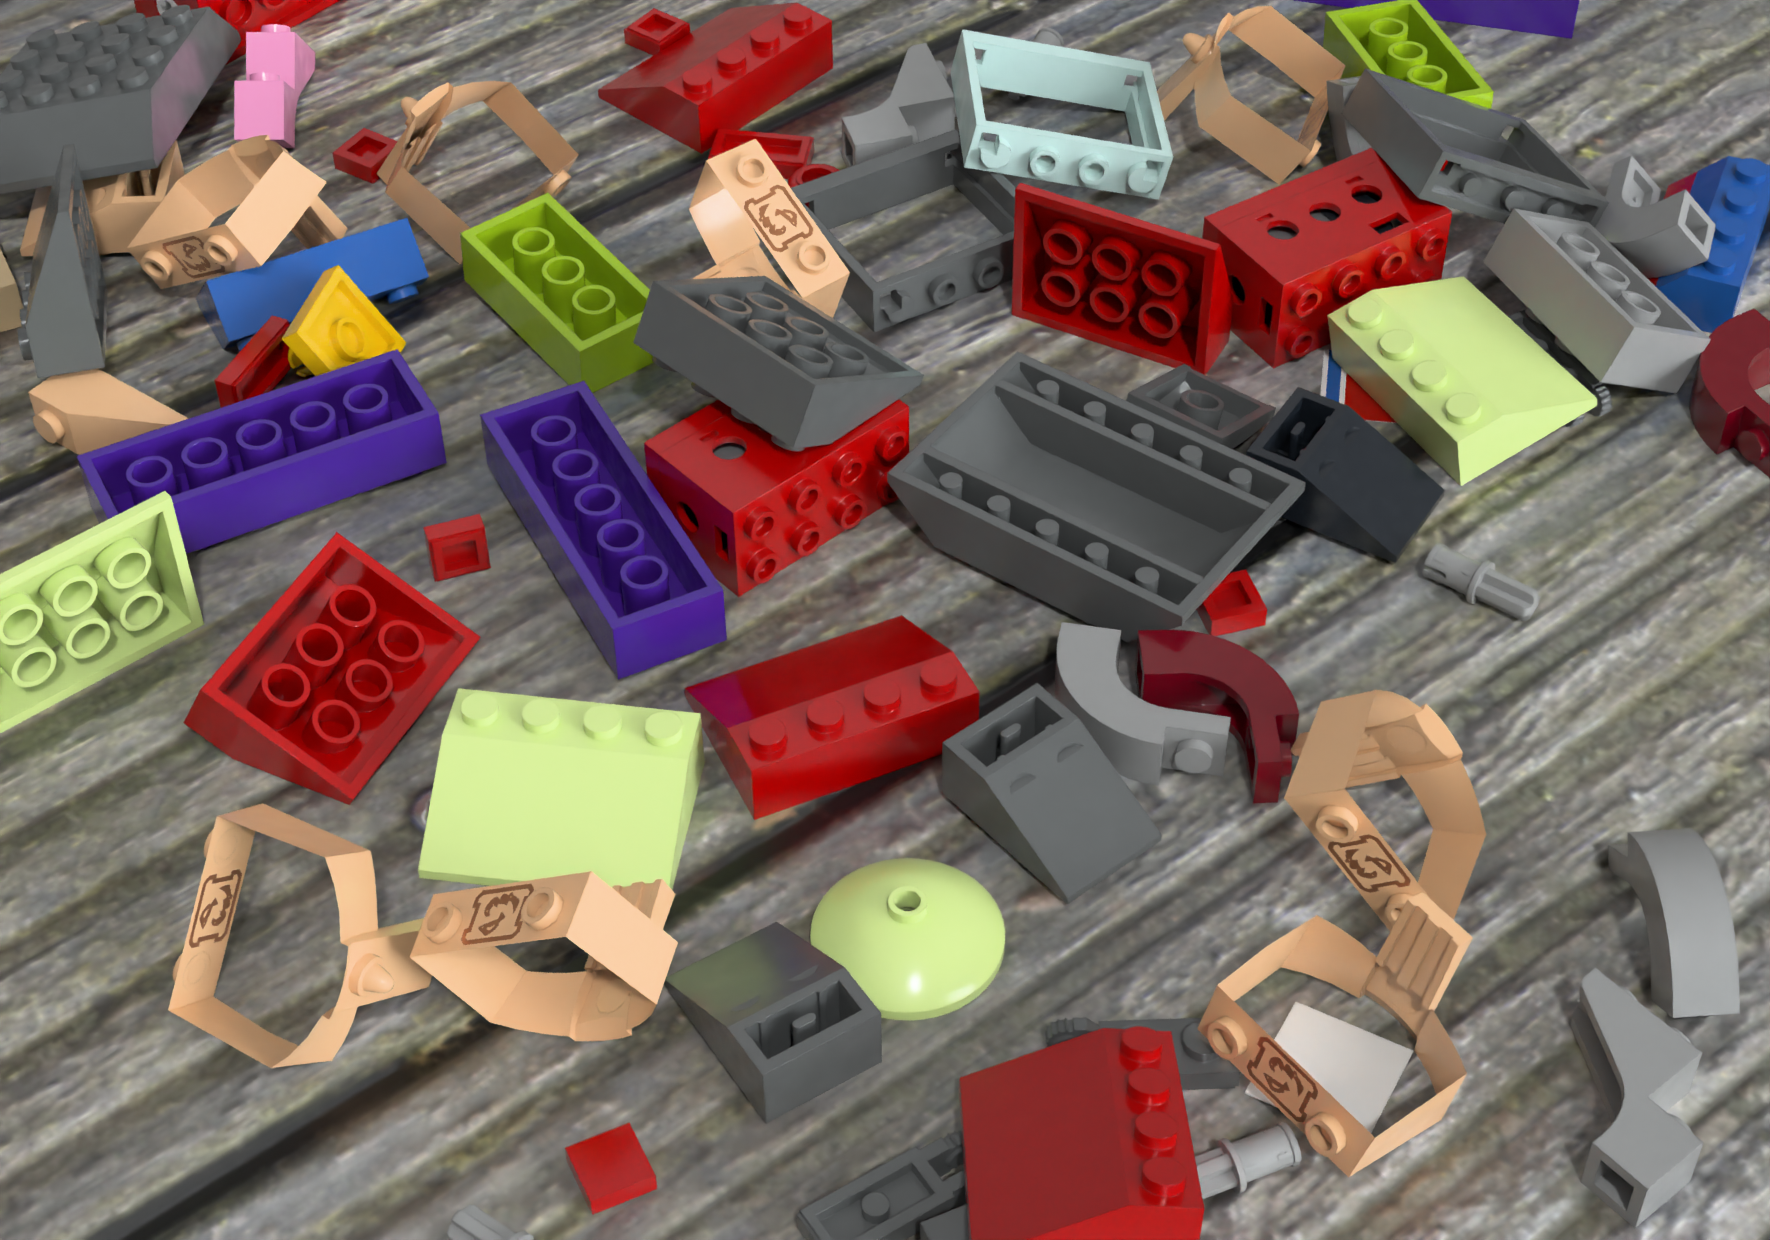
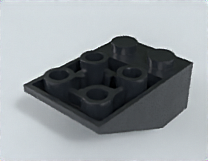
M1297 387L1246 452V456L1306 482L1305 491L1281 516L1282 518L1394 563L1398 561L1444 497L1445 490L1352 408L1300 387Z

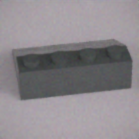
M74 144L63 145L34 248L32 269L29 272H24L26 290H22L24 308L20 309L22 328H18L17 332L23 360L34 361L37 378L105 367L108 290Z
M766 276L653 281L633 342L653 356L652 361L657 366L683 375L692 381L691 387L702 395L719 399L731 407V414L746 423L760 426L772 434L771 440L776 445L791 451H803L805 447L833 443L920 386L924 376Z

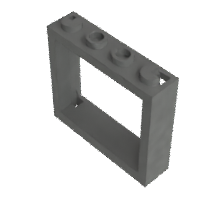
M1366 68L1341 113L1420 199L1505 224L1515 208L1589 222L1594 228L1609 204L1524 119ZM1506 125L1514 127L1508 140L1501 135ZM1447 160L1448 163L1446 164L1444 170L1440 171L1443 164Z
M957 129L791 188L850 272L841 297L873 332L1013 280L1016 187L1001 173L964 168L960 135ZM954 185L1003 235L876 282L829 229ZM891 291V294L880 298V295Z

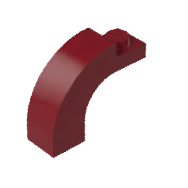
M1751 309L1727 320L1710 334L1709 338L1711 340L1705 350L1701 352L1689 398V410L1696 431L1716 455L1734 447L1770 478V405L1754 391L1770 384V321L1756 309Z
M1138 630L1135 663L1138 698L1164 708L1231 717L1229 732L1238 740L1244 751L1253 804L1278 803L1281 777L1291 776L1292 755L1294 754L1290 750L1296 741L1299 721L1297 703L1282 677L1253 652L1223 638L1186 630Z

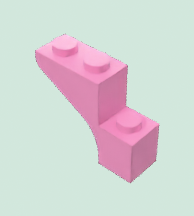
M269 24L261 26V32H246V81H234V140L237 142L259 135H269L271 141H275L283 148H295L297 102L315 70V51L295 32H291L289 26Z

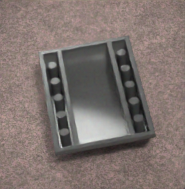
M179 5L164 11L158 16L145 18L143 13H135L119 19L114 24L100 26L99 22L91 21L74 27L70 32L55 34L54 30L46 29L28 36L26 39L27 43L17 54L10 58V64L0 74V194L52 186L63 145L68 144L75 145L82 180L158 168L242 41L239 32L209 6L191 10L188 5Z
M1018 351L887 473V482L934 547L1095 627L1121 630V640L1125 642L1137 640L1138 630H1169L1182 626L1305 491L1306 483Z

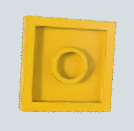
M339 265L322 273L282 337V340L289 347L288 360L292 369L302 364L305 365L296 372L303 377L312 374L318 376L396 349L401 353L406 345L405 340Z

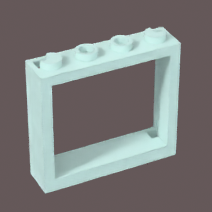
M962 30L950 73L964 168L1159 200L1173 160V154L1150 62ZM974 48L983 50L981 60L976 59ZM1127 75L1138 76L1137 81L1133 82L1132 86L1124 85ZM980 87L1125 111L1132 145L986 121ZM983 132L996 134L995 142L984 140Z

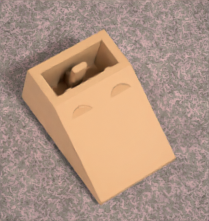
M175 140L158 168L83 180L99 255L129 252L126 248L177 180L185 175L177 140ZM52 186L36 188L20 248L21 256H33Z

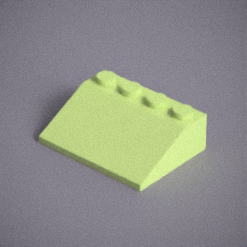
M1464 276L1374 289L1327 315L1333 360L1460 486L1597 406V398Z
M166 491L0 574V733L204 625L172 498Z
M458 688L442 734L418 866L419 878L493 886L592 871L611 888L614 885L626 887L631 886L635 882L643 881L647 884L654 883L656 879H663L673 889L705 764L701 713Z

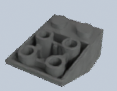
M1038 683L942 742V793L1066 904H1069L1161 841L1162 834L1082 721Z
M778 922L667 976L665 979V987L765 1123L780 1117L882 1062L881 1012L844 966Z

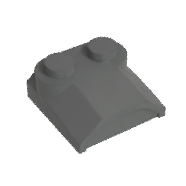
M1185 364L1129 392L1126 401L1231 449L1247 440L1274 417L1276 407L1266 405L1191 369L1190 366Z

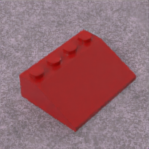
M797 2L730 8L598 89V95L600 99L702 154L712 147L718 129L739 130L833 69L832 20Z
M1019 183L1015 188L1012 315L1173 368L1185 364L1201 374L1206 375L1230 338L1233 296L1221 245Z
M336 532L200 689L183 723L234 760L350 805L481 637Z
M902 615L684 688L685 697L694 713H701L702 728L754 820L942 754V742L979 720L980 691L954 652Z
M1142 1026L1127 1029L1101 1028L960 1077L958 1089L969 1240H1200L1205 1208L1171 1031H1156Z

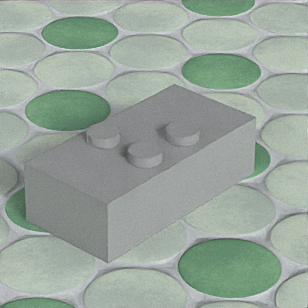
M1514 208L1483 261L1527 307L1525 309L1526 314L1537 323L1544 324L1556 336L1555 344L1563 351L1575 356L1600 382L1677 393L1700 358L1701 352L1705 350L1711 340L1589 222Z

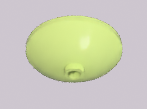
M899 858L879 861L861 867L833 885L823 896L813 915L810 944L847 969L881 1012V1018L909 1021L924 1020L960 1009L977 998L990 985L998 973L1003 960L1005 927L1001 911L991 894L978 881L965 872L932 860Z

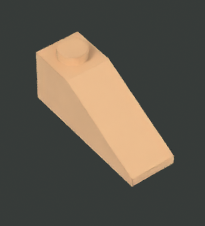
M98 368L50 376L28 392L35 413L33 423L39 434L48 442H57L78 455L189 419Z

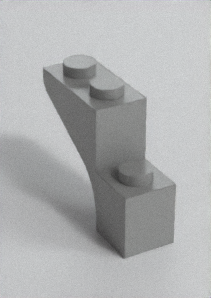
M926 43L913 45L907 50L892 93L883 104L864 113L841 117L842 158L847 168L955 130V117H957L953 87L950 88L947 83L942 61L934 59Z
M1594 968L1582 980L1579 990L1580 1000L1578 1007L1573 1012L1571 1029L1609 1114L1611 1126L1592 1142L1581 1183L1631 1226L1636 1228L1685 1187L1693 1175L1704 1142L1692 1133L1683 1120L1675 1115L1668 1114L1666 1111L1689 1093L1702 1052L1693 1046L1681 1031L1668 1026L1639 1003L1627 988L1617 985L1597 968Z

